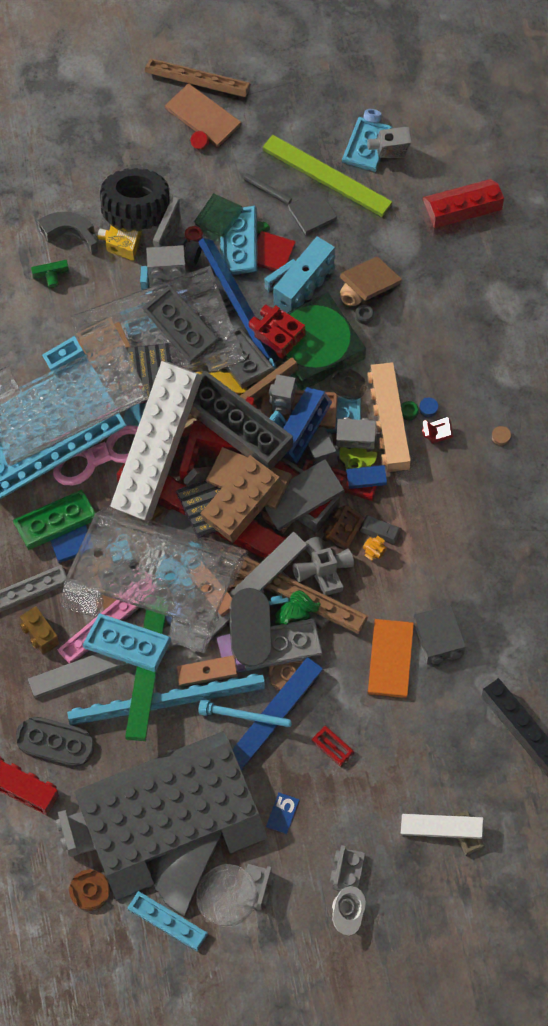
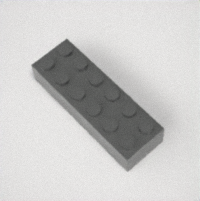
M204 371L201 374L203 377L190 414L246 457L251 455L271 470L293 447V436L207 371Z

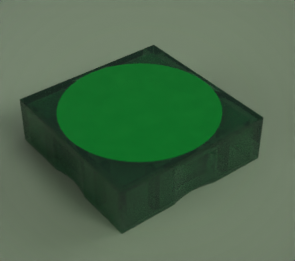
M329 292L287 312L305 325L306 335L295 346L293 345V349L282 359L284 363L290 358H294L297 362L299 369L292 373L291 377L295 378V383L300 390L304 391L307 387L310 388L325 380L331 374L345 370L365 359L366 347Z

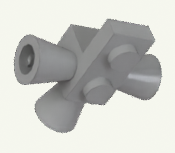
M313 537L307 540L305 543L308 547L305 550L310 554L311 562L293 564L296 580L301 582L314 575L324 595L342 592L343 585L336 573V568L354 567L351 551L346 549L334 555L331 548L323 549L320 537Z

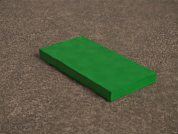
M81 489L14 519L13 524L29 551L98 520V516Z

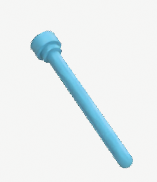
M201 699L198 709L199 715L204 716L215 713L284 727H291L293 724L290 719L216 706L210 700Z

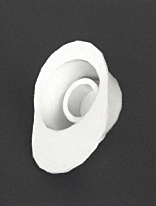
M349 886L342 889L338 896L335 897L332 905L334 926L337 931L347 936L353 935L359 930L365 910V896L357 887Z

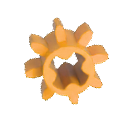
M379 536L376 538L369 537L363 546L366 553L364 556L370 560L374 558L380 559L387 549L384 546L385 540Z

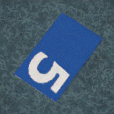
M278 793L266 827L287 834L299 799Z

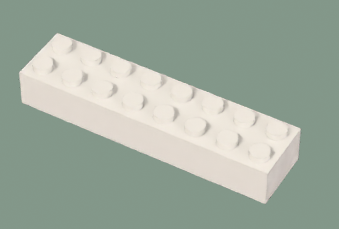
M161 361L110 507L143 520H152L203 375L169 362Z

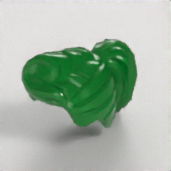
M296 591L290 596V602L285 603L275 613L277 619L275 623L277 625H288L291 622L310 619L311 615L309 612L319 611L321 603H315L303 591Z

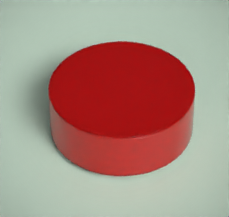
M202 131L194 132L190 139L191 145L199 150L205 149L209 144L208 135Z
M190 226L185 230V238L189 242L191 240L199 242L203 238V232L198 226Z

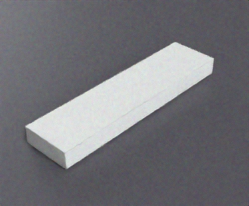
M402 814L401 835L482 839L484 819L483 817Z

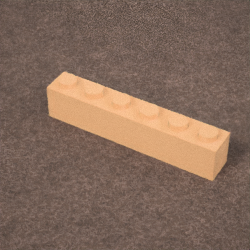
M393 362L371 365V371L367 373L368 383H372L373 387L370 389L371 400H375L376 404L373 405L374 416H378L376 430L377 433L380 432L381 434L379 447L384 451V454L381 455L382 465L386 466L387 472L410 470V455Z

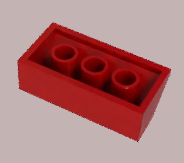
M492 179L425 196L423 201L433 227L438 228L503 210L504 197L499 184Z

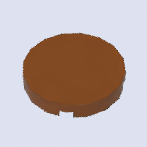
M92 869L83 870L76 874L71 881L69 894L75 906L81 910L92 911L99 909L107 902L110 886L107 878L102 873Z

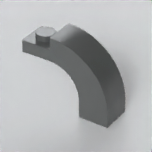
M55 212L37 220L39 230L48 243L60 236L72 235L78 237L92 255L98 252L97 244L99 242L94 233V226L85 217L72 212Z

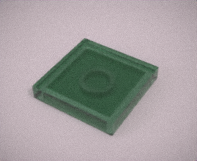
M213 193L194 223L224 238L243 211V207Z

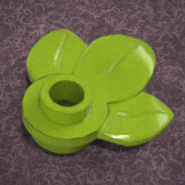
M341 447L339 451V458L345 464L346 471L347 469H352V465H357V468L371 467L377 459V452H367L363 448L348 449Z

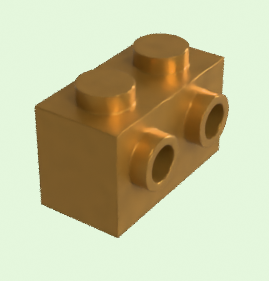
M37 606L20 616V628L25 635L28 633L33 647L39 649L43 655L59 645L56 633Z

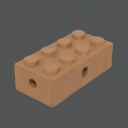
M250 455L200 514L208 525L234 543L282 486L281 479Z

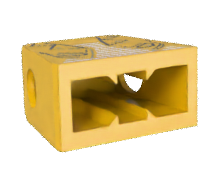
M111 225L109 230L99 229L98 239L106 241L108 252L134 261L142 231H127L124 228H117L116 225Z

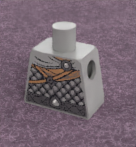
M409 126L379 131L377 139H368V150L377 149L378 157L405 158L411 145Z

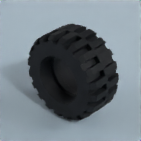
M127 168L123 169V171L118 170L113 175L110 174L103 181L100 188L101 213L106 221L112 226L116 225L119 229L142 231V229H151L152 226L156 227L161 223L170 204L169 185L161 175L154 171L150 172L148 169Z

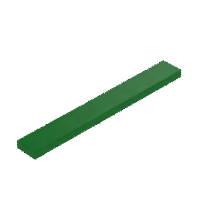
M148 600L143 628L163 634L168 606L167 601ZM137 666L125 735L126 740L146 741L157 670L153 672Z

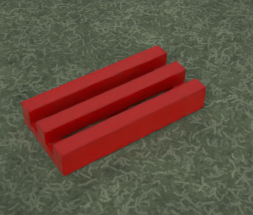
M326 725L312 738V742L340 767L354 754V751ZM326 733V734H327L330 738H332L340 747H342V748L347 752V754L345 755L340 749H338V748H337L330 740H328L323 734ZM320 738V739H321L324 743H326L334 752H336L342 759L338 758L330 749H328V748H327L321 741H319L318 739Z

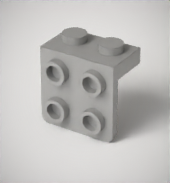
M66 810L58 812L59 819L56 820L58 831H63L64 838L61 839L63 849L68 850L69 856L72 857L96 850L82 812L67 816Z

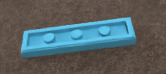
M139 891L127 908L130 912L198 952L208 936L206 931Z

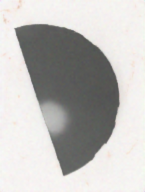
M222 832L150 860L151 878L154 887L163 898L164 903L177 914L185 917L200 887L202 877L223 839Z

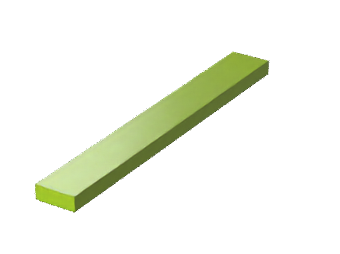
M273 134L263 146V151L380 217H383L392 206L391 200Z

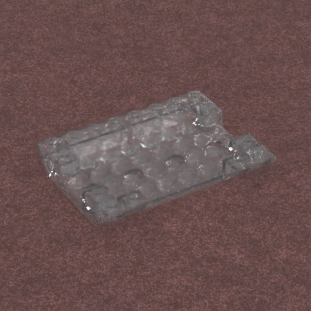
M105 506L95 514L67 574L61 607L96 618L104 603L102 595L172 617L169 631L171 643L205 653L219 621L218 610L229 585H234L248 550L203 536L198 538L197 534L152 520H143L123 511ZM96 551H103L104 554L101 557L93 556ZM132 562L139 563L136 569L129 568ZM169 573L175 574V578L172 580H166L165 576ZM202 586H211L208 592L201 591Z

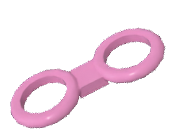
M127 425L110 435L106 443H100L77 454L76 456H82L88 462L86 469L79 475L74 477L62 475L61 468L64 464L62 463L53 468V476L57 482L73 486L87 480L93 474L95 467L110 460L117 463H126L128 454L115 453L113 446L118 438L123 435H136L138 426Z

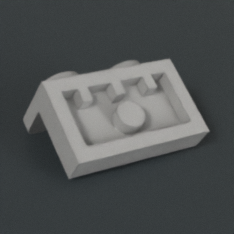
M341 845L340 851L336 850L334 863H337V868L332 870L330 882H333L334 890L341 891L349 886L359 888L365 853L345 849L344 845Z
M248 864L237 905L260 911L263 905H267L269 893L266 891L268 885L272 886L275 875L272 873V867L267 866V868Z

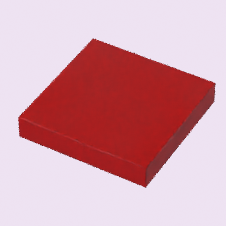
M261 231L257 240V266L276 271L289 262L296 241Z

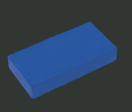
M384 465L352 468L346 471L349 489L387 485Z

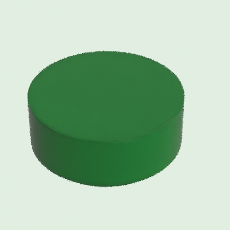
M406 401L401 404L403 419L411 421L418 416L419 408L416 403Z

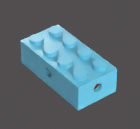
M316 236L274 286V306H278L280 310L289 315L295 310L302 308L306 299L309 300L312 297L316 287H320L323 284L326 275L333 272L336 257L335 247Z

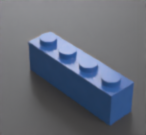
M307 387L286 424L283 426V429L293 436V447L284 456V458L292 463L297 464L332 404L325 391Z

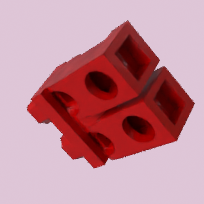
M265 304L260 310V315L264 318L259 320L257 317H253L249 321V327L254 331L255 338L270 346L282 359L293 349V345L295 346L306 335L305 325L288 313L280 310L276 305L272 308Z

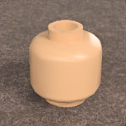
M344 283L340 290L341 300L348 306H357L361 303L362 298L350 286Z

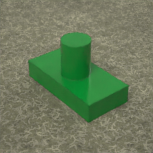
M67 259L31 267L33 279L46 276L48 287L58 286L57 274L69 271Z

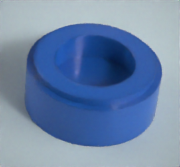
M430 397L424 398L420 402V413L425 417L436 415L438 412V402Z

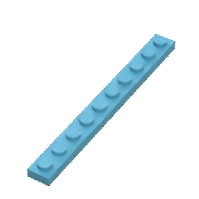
M251 674L247 678H231L221 683L214 681L205 686L193 685L189 689H173L169 693L161 694L157 692L153 694L151 710L198 702L201 699L209 700L265 689L263 675ZM131 699L127 701L115 700L106 705L94 704L90 708L85 709L81 707L74 708L67 712L69 724L73 726L129 715Z

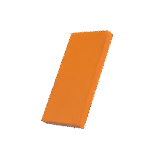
M375 619L368 684L369 695L407 698L413 622Z

